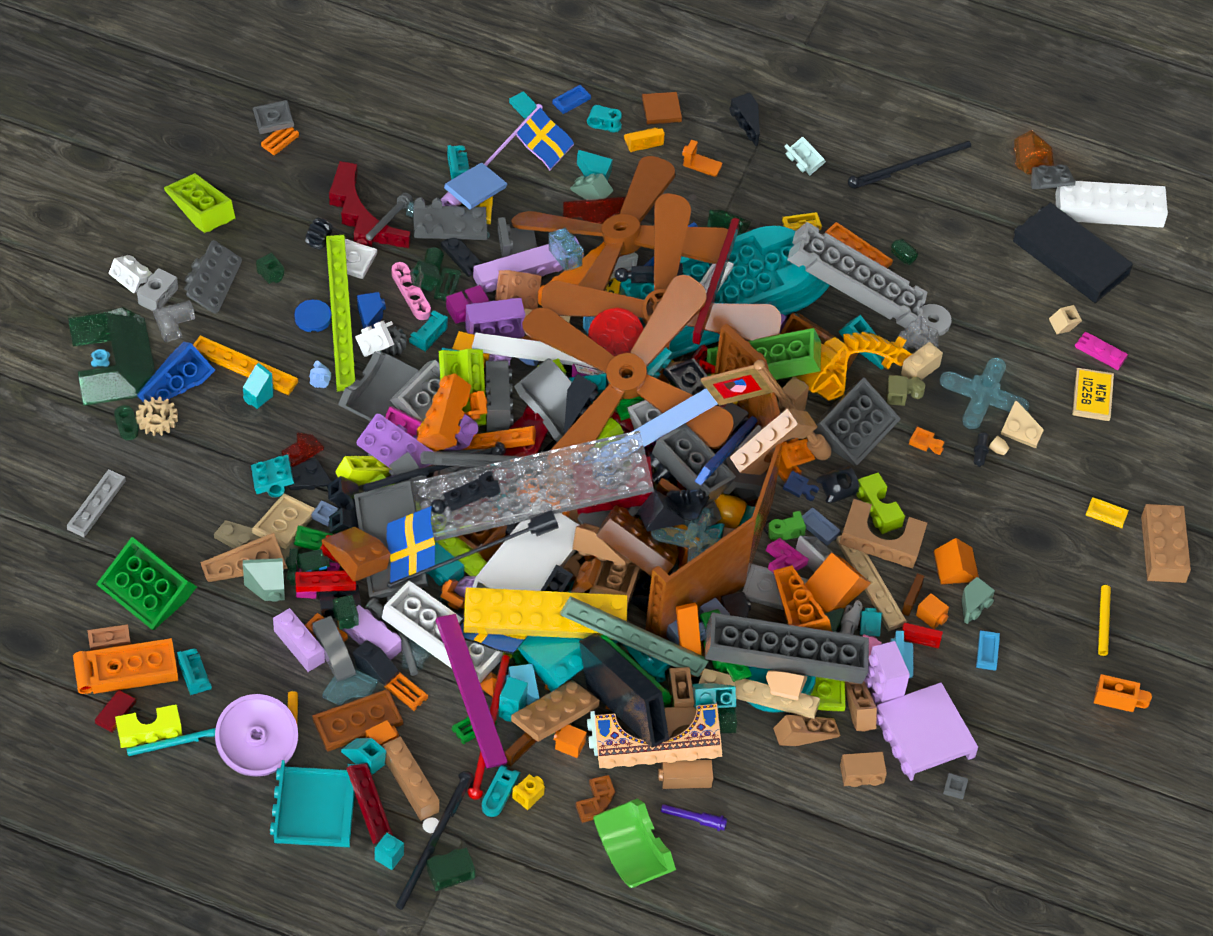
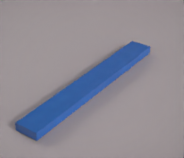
M751 416L711 458L696 478V483L699 485L703 484L744 441L756 425V418Z

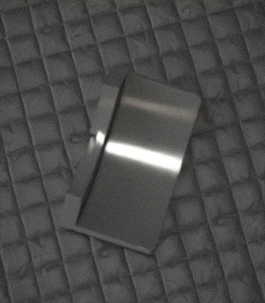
M374 351L368 365L362 372L365 376L361 381L356 380L344 389L338 405L369 421L376 414H381L385 417L389 407H395L390 399L419 370L383 351Z
M548 358L514 387L519 396L535 414L538 412L544 420L542 421L554 440L558 442L565 435L564 422L567 389L572 382Z

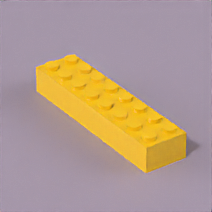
M466 587L463 633L583 639L597 633L601 637L603 634L561 616L560 611L571 596L627 622V595Z

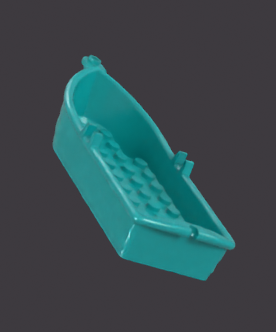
M765 226L736 237L728 262L734 264L733 269L717 292L714 303L770 304L775 306L780 314L786 316L812 304L824 294L830 285L807 272L804 265L798 267L787 260L790 249L794 246L792 241L795 230L782 226ZM681 257L680 263L683 264V275L690 276L699 283L712 265L711 263L687 257ZM629 278L627 281L620 283L619 294L645 300L646 296L654 291V283H631V278ZM639 318L644 329L646 325L644 324L642 318ZM685 326L669 343V350L672 352L670 360L695 351L701 345L705 344L707 346L718 342L720 334L704 330L700 345L692 342L694 328Z

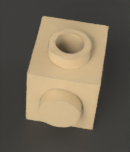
M1074 305L1060 308L1049 318L1056 334L1069 332L1082 321Z

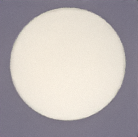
M427 818L423 822V829L428 833H433L439 821L436 818Z

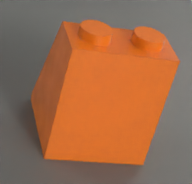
M831 552L805 583V586L813 595L814 600L820 605L824 614L828 615L830 613L836 616L864 591L871 582L845 559Z

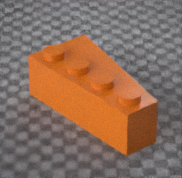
M791 565L773 570L788 625L832 632L829 618L814 600L813 595L806 588L794 567Z

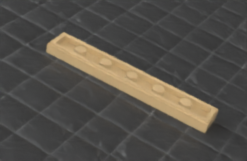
M838 536L836 542L849 564L871 582L865 589V592L875 609H877V612L882 613L881 619L887 630L891 631L902 627L907 621L868 554L840 545L841 536Z

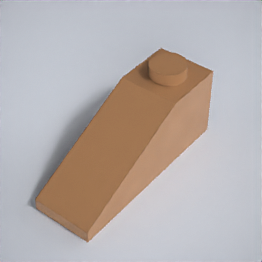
M845 681L846 697L856 731L865 732L876 729L877 708L865 682L863 681L862 684Z

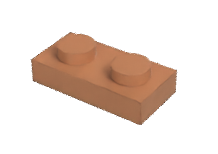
M128 624L88 630L90 651L131 645Z

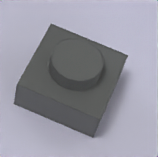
M949 773L943 794L963 800L968 778Z

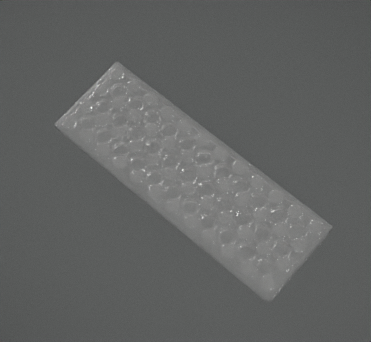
M640 430L412 482L417 512L430 507V504L435 499L444 500V493L479 478V475L488 471H492L494 480H497L501 492L493 497L488 498L486 496L452 512L449 507H446L442 514H434L431 511L434 541L530 520L529 518L549 510L557 514L654 492Z

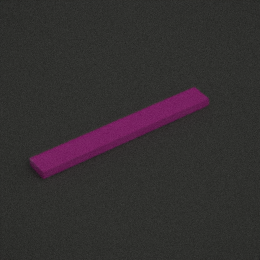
M452 614L437 617L435 621L486 768L505 765L507 759L457 616Z

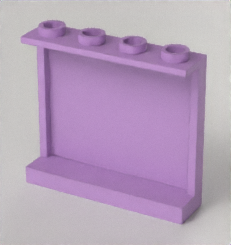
M942 683L876 706V724L880 725L884 739L887 742L889 741L894 757L899 759L901 769L905 775L907 774L910 781L913 780L917 772L964 755L968 760L975 758L978 746Z

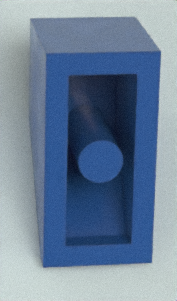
M379 292L357 295V308L363 329L372 326V329H374V324L380 322L383 318V310H386L385 301L380 298Z

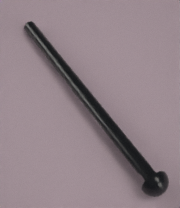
M966 141L860 177L852 175L848 179V185L856 189L889 178L891 173L909 168L914 164L919 166L924 162L970 148L971 143Z
M496 442L495 447L470 454L503 456L506 452V447L502 442ZM429 465L364 484L363 489L365 492L419 476H427L430 472L453 466Z
M463 771L458 775L460 782L396 904L398 909L403 910L430 856L434 853L435 846L450 817L454 816L469 785L473 783L474 778L469 771Z

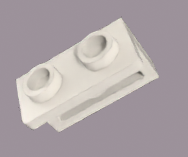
M130 255L114 258L109 271L113 278L132 293L137 292L139 285L146 283L152 274L146 266L141 265Z
M384 320L374 324V329H372V326L361 330L362 334L355 336L364 357L373 354L374 351H380L394 345L387 329L388 326L393 325L392 321L386 324Z

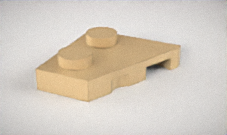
M1015 401L1001 431V435L1036 448L1043 434V428Z

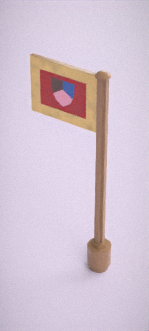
M757 360L752 366L701 378L702 384L719 406L774 392L786 409L797 410L766 368L763 360ZM811 432L807 436L809 439L807 447L816 459H828L831 456V446L821 434Z

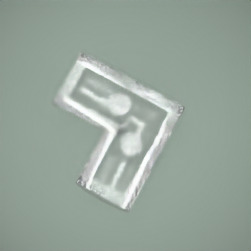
M190 300L153 311L164 342L182 338L178 323L195 319Z

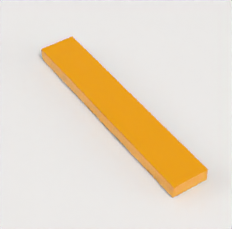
M201 335L193 344L205 359L248 378L256 364L260 363L272 373L273 389L290 395L298 383V378Z

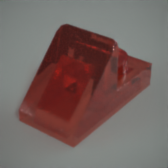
M297 433V442L282 450L281 453L282 456H289L291 466L294 467L324 450V446L312 434Z

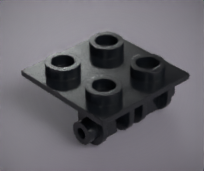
M701 489L681 490V492L680 490H671L667 493V497L676 502L684 519L688 521L698 520L710 498Z

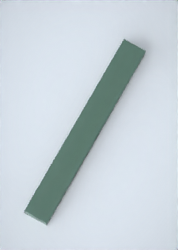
M570 596L560 611L561 616L669 665L676 668L690 667L691 675L699 677L708 663L705 657L574 597Z

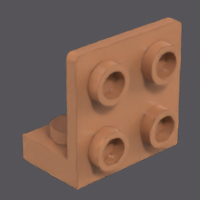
M499 270L495 301L521 298L524 310L525 308L532 310L538 308V290L541 285V276L511 270Z

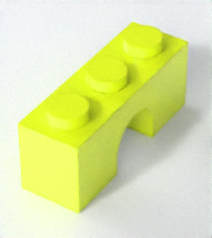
M177 705L156 708L157 719L148 725L141 724L137 720L136 713L115 717L121 748H131L139 744L182 736Z

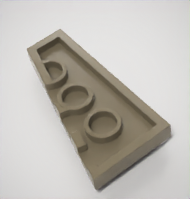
M226 520L214 533L215 539L233 549L261 538L252 533V528ZM294 540L286 549L280 547L286 565L301 548L294 545Z

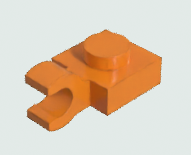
M919 427L916 428L909 440V445L924 451L930 448L938 455H941L944 449L942 448L944 441L935 439L934 433Z

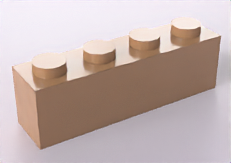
M401 736L383 744L382 747L386 750L385 762L420 821L439 813V799Z

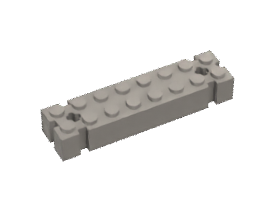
M808 222L795 231L792 241L794 246L790 249L788 261L798 267L804 265L806 271L886 318L892 319L894 317L896 323L907 330L920 322L923 309L920 307L925 304L928 292L916 285L914 287L909 286L910 282L831 235L818 233L819 228Z

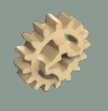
M151 397L150 402L144 400V405L139 404V410L136 411V422L139 424L140 430L145 429L146 434L151 431L153 436L156 435V432H159L162 436L163 431L170 433V427L175 428V422H178L177 409L174 408V403L169 404V399L162 401L161 397L158 400Z

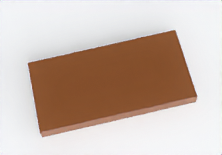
M388 689L312 715V720L327 752L348 745L356 738H366V730L388 720L391 727L403 725V719Z

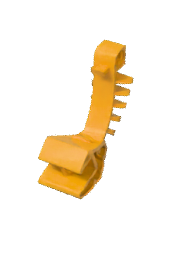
M855 332L853 335L843 334L844 343L834 337L826 341L824 345L821 344V371L793 377L804 381L809 386V391L812 393L817 392L829 401L844 395L847 362L851 354L869 352L885 357L881 364L886 369H889L893 362L903 366L904 360L912 354L902 348L907 340L898 336L895 342H890L872 333L862 332V334Z

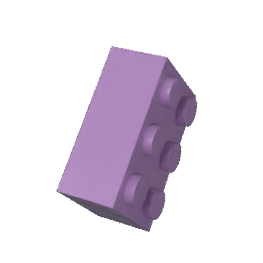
M896 642L873 646L871 655H869L868 673L864 682L871 691V697L875 705L904 696L910 673Z

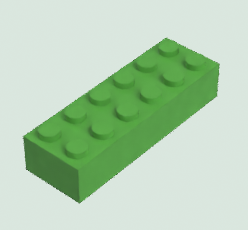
M814 328L748 341L757 352L763 354L767 361L769 372L775 380L821 371V340ZM718 347L707 349V362L716 366Z

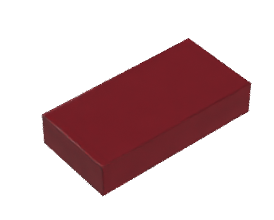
M118 690L95 718V724L113 733L117 728L115 717L127 715L136 704L135 698Z

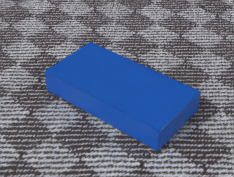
M578 85L553 99L552 104L562 114H565L590 100L591 95L581 85Z

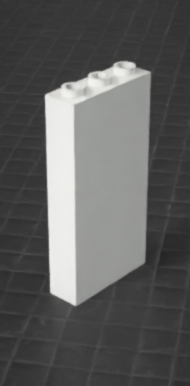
M538 499L511 534L528 528L529 518L549 510L553 511L559 528L538 537L529 531L504 541L476 576L472 588L541 591L556 564L563 568L576 550L572 549L576 526L580 524L575 523L567 516L553 509L549 504Z

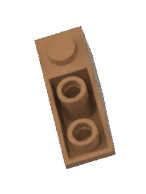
M586 523L576 526L573 550L579 551L581 555L597 556L596 558L601 561H613L617 566H625L631 563L629 559L596 536L600 527Z
M786 715L773 728L779 745L800 746L840 736L834 718L815 717L812 719L805 716Z

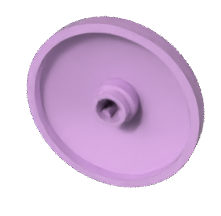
M262 694L246 695L230 703L221 713L215 730L216 747L223 761L236 772L248 776H265L276 772L277 768H281L282 760H285L286 765L291 759L298 741L297 723L291 711L281 701Z

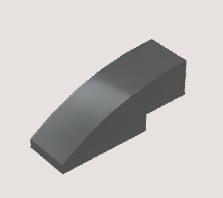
M329 616L314 622L313 633L319 644L324 648L325 659L337 682L355 676L356 671L332 617Z

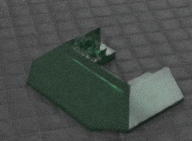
M124 307L67 315L73 347L111 341L115 366L77 371L83 406L138 397L137 394L155 374L145 318Z

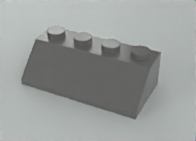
M686 424L659 438L652 452L686 490L701 489L705 491L706 496L710 497L706 505L717 499L737 477L722 463L703 484L699 485L695 482L703 467L715 454Z

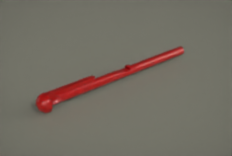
M508 655L502 656L490 707L494 725L497 719L500 694L503 690L510 659ZM481 751L473 787L467 791L468 796L473 800H478L483 796V791L480 790L486 765Z

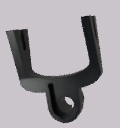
M651 444L647 448L648 452H643L639 457L650 456L651 463L657 470L653 474L654 482L657 485L662 478L674 484L677 479L652 454L654 446Z

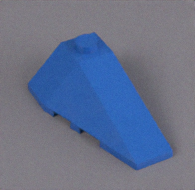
M183 342L170 354L137 396L143 403L144 400L150 402L151 397L155 400H158L159 397H161L162 401L170 400V398L202 384L215 369L192 343Z

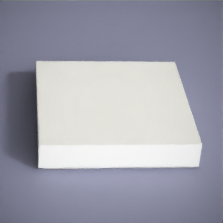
M345 239L347 274L363 279L377 255V249Z

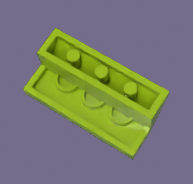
M483 350L439 351L440 380L444 376L455 373L472 385L470 394L477 391H484L485 394ZM469 398L467 405L462 408V411L465 413L471 411ZM486 414L481 415V419L474 420L478 423V426L487 425Z

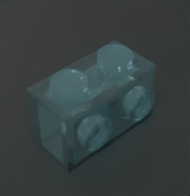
M566 228L549 233V251L563 269L569 271L582 266L584 251L582 246L578 245L575 241L574 236Z

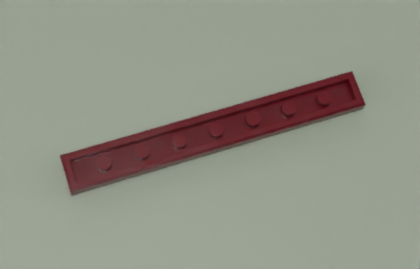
M733 218L731 220L706 293V304L700 310L693 330L692 342L694 344L700 345L739 231L740 219Z

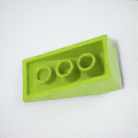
M195 173L164 187L166 193L184 214L204 233L210 232L214 228L235 219L231 199Z

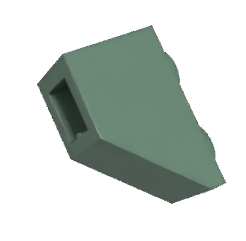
M593 173L586 177L580 176L570 188L573 192L591 203L601 202L613 192L612 187L602 173L596 175Z
M978 577L972 580L963 591L962 608L966 624L972 619L976 620L984 608L988 609L994 602L995 590Z

